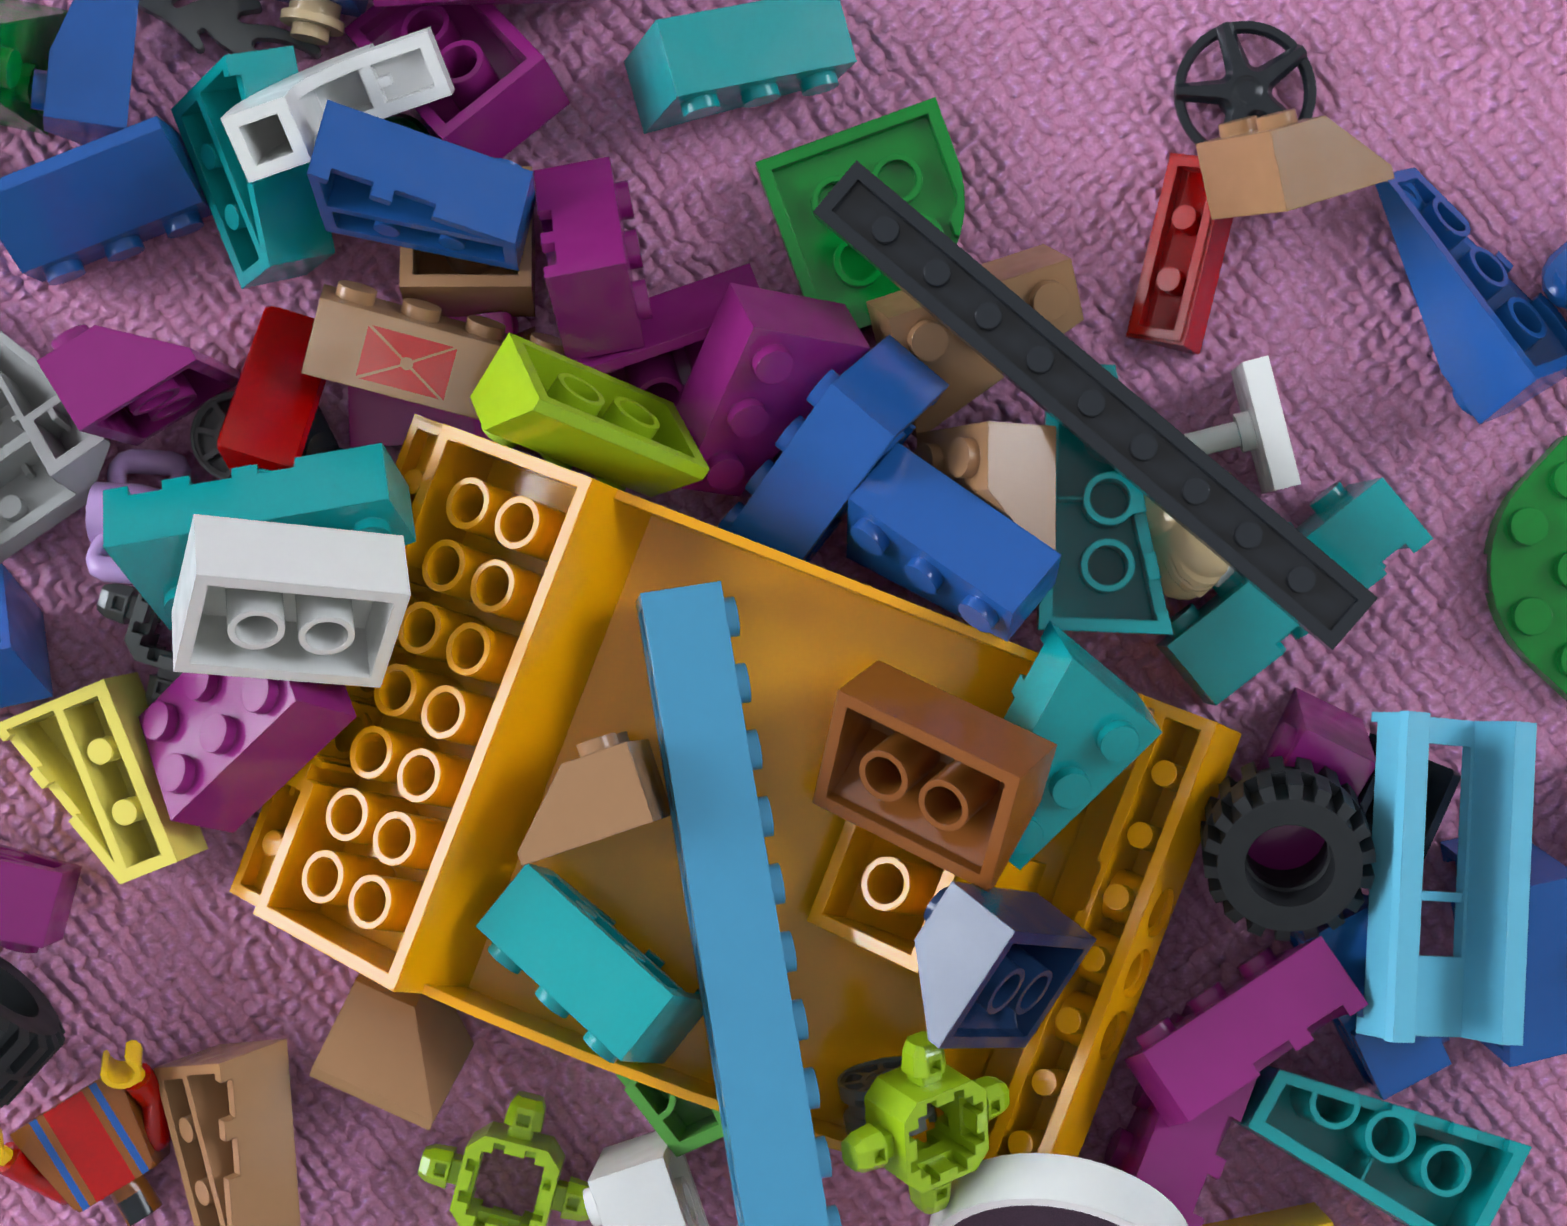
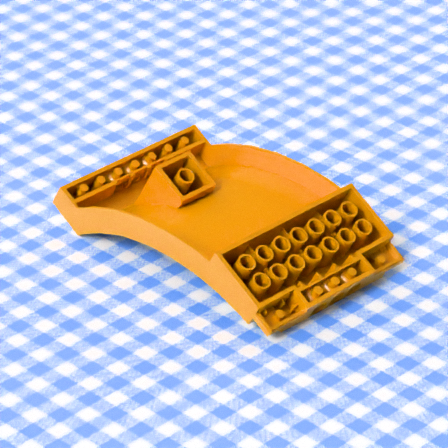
M414 414L395 463L409 485L416 542L405 545L411 596L381 688L345 685L357 717L262 805L229 892L256 906L253 912L254 915L393 992L424 994L475 1018L583 1062L684 1100L719 1111L704 1015L664 1064L625 1062L619 1059L615 1063H610L600 1057L585 1043L583 1036L588 1030L570 1014L567 1018L558 1016L536 997L535 991L539 985L523 970L519 974L511 972L491 956L487 948L491 945L492 941L476 925L524 867L521 865L518 856L519 848L560 765L580 758L576 747L577 744L613 732L617 734L627 731L630 741L648 739L666 791L635 601L640 593L721 581L724 598L732 596L735 598L739 615L740 636L731 637L735 664H746L751 686V702L742 704L746 730H757L761 745L763 767L762 769L753 770L757 797L767 796L772 810L774 836L764 837L768 863H779L784 881L786 901L784 904L776 905L780 932H791L796 951L797 971L787 973L791 999H802L808 1022L809 1038L799 1041L803 1068L813 1067L819 1087L820 1108L810 1110L815 1137L824 1135L828 1148L842 1152L841 1142L847 1136L843 1114L848 1105L840 1099L837 1079L842 1072L854 1065L884 1057L902 1056V1049L907 1036L920 1031H927L914 939L926 922L924 920V912L927 905L940 890L948 887L952 881L972 883L812 803L837 691L873 663L880 660L1000 718H1004L1015 698L1011 692L1020 674L1027 676L1039 653L1013 642H1007L990 633L981 632L970 625L786 553L629 494L591 477L507 446H502L450 425ZM1138 693L1163 733L1021 870L1008 861L994 887L1038 893L1097 940L1025 1048L944 1049L946 1064L971 1080L984 1076H993L1006 1083L1009 1089L1010 1105L999 1116L988 1121L989 1150L983 1160L1018 1153H1050L1074 1157L1079 1156L1200 844L1201 821H1206L1204 808L1210 796L1217 798L1219 795V784L1226 777L1240 741L1241 733L1215 721ZM671 816L530 863L554 871L616 922L614 927L643 954L650 949L665 961L661 970L684 991L695 993L699 989ZM936 1108L937 1117L944 1114L942 1110ZM929 1118L926 1119L927 1130L911 1137L914 1139L918 1138L923 1143L927 1142L926 1131L935 1128V1122H929Z

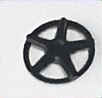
M1255 21L1225 22L1202 35L1184 55L1174 82L1175 110L1187 136L1194 144L1207 141L1193 125L1187 112L1186 102L1219 105L1221 111L1225 114L1223 123L1257 115V117L1287 110L1273 97L1272 90L1296 67L1300 72L1304 91L1303 105L1298 120L1312 118L1317 90L1314 72L1307 58V51L1280 29ZM1237 34H1252L1267 38L1282 47L1285 52L1259 67H1253L1249 64ZM1218 40L1225 67V76L1220 80L1186 83L1188 72L1196 57L1207 46Z

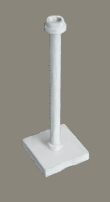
M1269 356L1242 362L1231 371L1241 412L1233 414V422L1184 435L1207 455L1239 446L1242 452L1251 451L1262 494L1300 485L1301 481Z

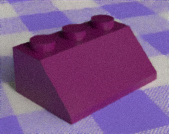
M750 263L649 297L653 318L640 320L645 347L577 359L578 362L671 401L676 407L729 283L759 288Z
M86 324L75 326L58 335L51 342L53 351L36 360L79 431L135 446L140 445L199 409L210 398L235 387L241 375L237 369L189 347L98 325L89 328Z

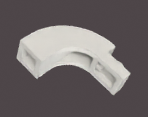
M428 27L376 46L372 43L293 74L239 102L220 119L248 183L310 162L327 100L384 119L448 97L453 94L455 88L432 29Z

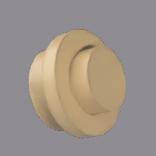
M290 0L289 6L281 9L279 20L291 27L290 36L306 43L328 45L329 37L343 36L345 24L340 21L342 7L330 0Z

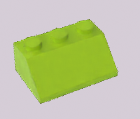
M510 332L470 396L483 432L496 443L509 448H514L519 444L539 452L550 463L569 470L574 466L594 474L600 482L622 491L629 488L646 496L653 497L701 481L710 470L673 402Z

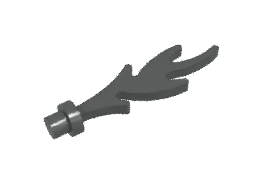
M139 0L138 9L167 24L182 36L198 54H202L205 51L200 34L207 33L217 45L230 54L256 51L254 48L256 43L268 42L287 46L293 45L294 48L307 53L314 59H319L322 56L319 46L291 37L288 30L270 25L240 22L241 16L260 14L262 12V6L258 0H197L180 8L174 7V4L179 0Z

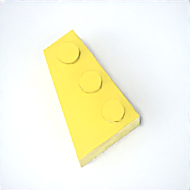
M138 672L102 679L0 722V738L2 741L10 740L34 769L29 774L42 789L49 788L72 816L69 823L119 884L126 883L209 849L200 826L170 820L138 718L149 707L147 705L146 692Z

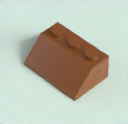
M878 660L837 691L812 803L989 892L996 885L1041 802L1057 744Z

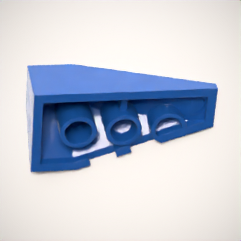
M139 0L72 1L49 50L48 71L34 69L31 109L44 111L43 123L45 132L84 145L127 128Z
M1415 167L1393 172L1395 179L1375 184L1441 373L1453 388L1452 394L1459 407L1467 414L1474 416L1480 425L1512 412L1567 377V321L1558 309L1541 292L1531 300L1508 277L1507 273L1511 271L1514 265L1500 251L1493 255L1485 248L1475 245L1467 237L1471 231L1469 221Z

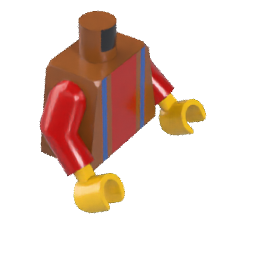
M130 1040L125 1043L124 1057L126 1061H118L110 1055L109 1051H103L101 1077L11 1133L10 1136L14 1142L4 1144L3 1132L0 1128V1174L61 1205L69 1204L73 1210L79 1213L105 1197L110 1196L128 1226L137 1223L162 1206L161 1200L144 1173L157 1166L170 1154L169 1143L172 1138L160 1096L157 1076L147 1063H142L143 1048L141 1043L137 1040Z

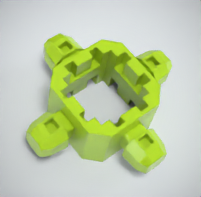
M920 1031L907 1036L902 1049L901 1067L877 1076L864 1096L866 1124L852 1131L841 1142L842 1159L845 1165L855 1172L866 1173L878 1168H885L908 1185L910 1199L915 1207L925 1214L937 1213L945 1209L949 1203L951 1182L977 1170L989 1150L988 1121L999 1116L1010 1105L1009 1089L1006 1083L996 1077L984 1076L971 1080L947 1065L944 1049H938L928 1040L927 1031ZM930 1103L942 1110L944 1114L937 1117L935 1128L926 1131L927 1142L923 1143L918 1138L914 1139L911 1137L909 1132L919 1129L918 1118L927 1115V1104Z
M519 1091L510 1102L504 1120L505 1124L493 1121L474 1132L465 1148L464 1155L457 1154V1147L433 1144L425 1147L417 1175L425 1182L444 1189L448 1183L456 1185L450 1211L459 1226H547L552 1210L561 1212L560 1218L580 1222L589 1220L583 1199V1189L589 1187L588 1182L572 1176L569 1182L560 1180L566 1155L554 1136L538 1133L543 1128L546 1112L544 1097ZM494 1149L504 1151L503 1154L523 1159L525 1156L534 1158V1165L544 1167L534 1212L525 1210L523 1216L513 1214V1210L493 1206V1208L482 1206L484 1200L474 1197L475 1185L484 1152L492 1154Z

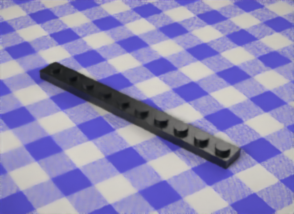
M857 160L813 211L814 216L1328 650H1333L1378 599L1364 585Z

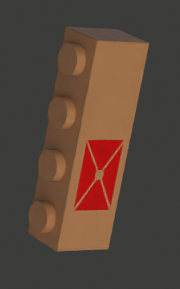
M340 280L337 287L324 284L301 373L479 420L470 396L508 335L504 333L506 329L504 324L477 315H469L466 322L441 316V307L415 298H404L402 305L376 298V289L354 281ZM531 333L529 341L566 356L561 338L544 333Z

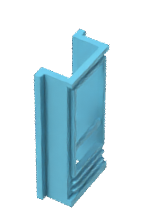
M1416 711L1372 712L1371 722L1377 723L1372 840L1375 847L1376 862L1371 863L1375 878L1372 888L1369 889L1364 998L1369 1005L1363 1008V1017L1357 1016L1356 1033L1382 1038L1384 1041L1392 1043H1415V1036L1461 1037L1498 1045L1523 1046L1537 723L1430 717L1431 713ZM1429 744L1462 747L1456 892L1422 890ZM1422 901L1455 902L1453 956L1419 955Z

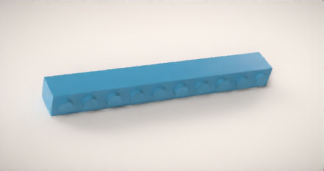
M721 581L640 593L635 603L738 1226H842L837 1206L835 1204L826 1206L822 1179L832 1177L831 1158L825 1136L815 1137L810 1110L820 1108L819 1087L813 1067L803 1068L799 1041L809 1038L808 1022L802 999H791L787 973L797 971V958L791 932H780L776 905L785 903V887L779 863H768L764 837L774 836V823L768 797H757L753 770L762 769L763 760L757 730H746L742 709L743 703L751 702V686L746 664H735L731 637L740 636V622L736 601L733 596L724 598Z

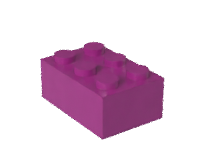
M182 673L138 718L170 820L234 833L357 716L345 685Z

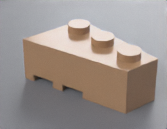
M1041 244L981 264L1063 334L1084 320L1070 257L1045 244ZM902 290L866 302L876 344L881 342L886 336L891 335L949 384V387L938 401L912 422L916 427L911 433L914 437L917 438V433L931 431L1004 378L1000 372Z
M287 1038L218 1044L153 1068L159 1083L160 1096L194 1226H301Z

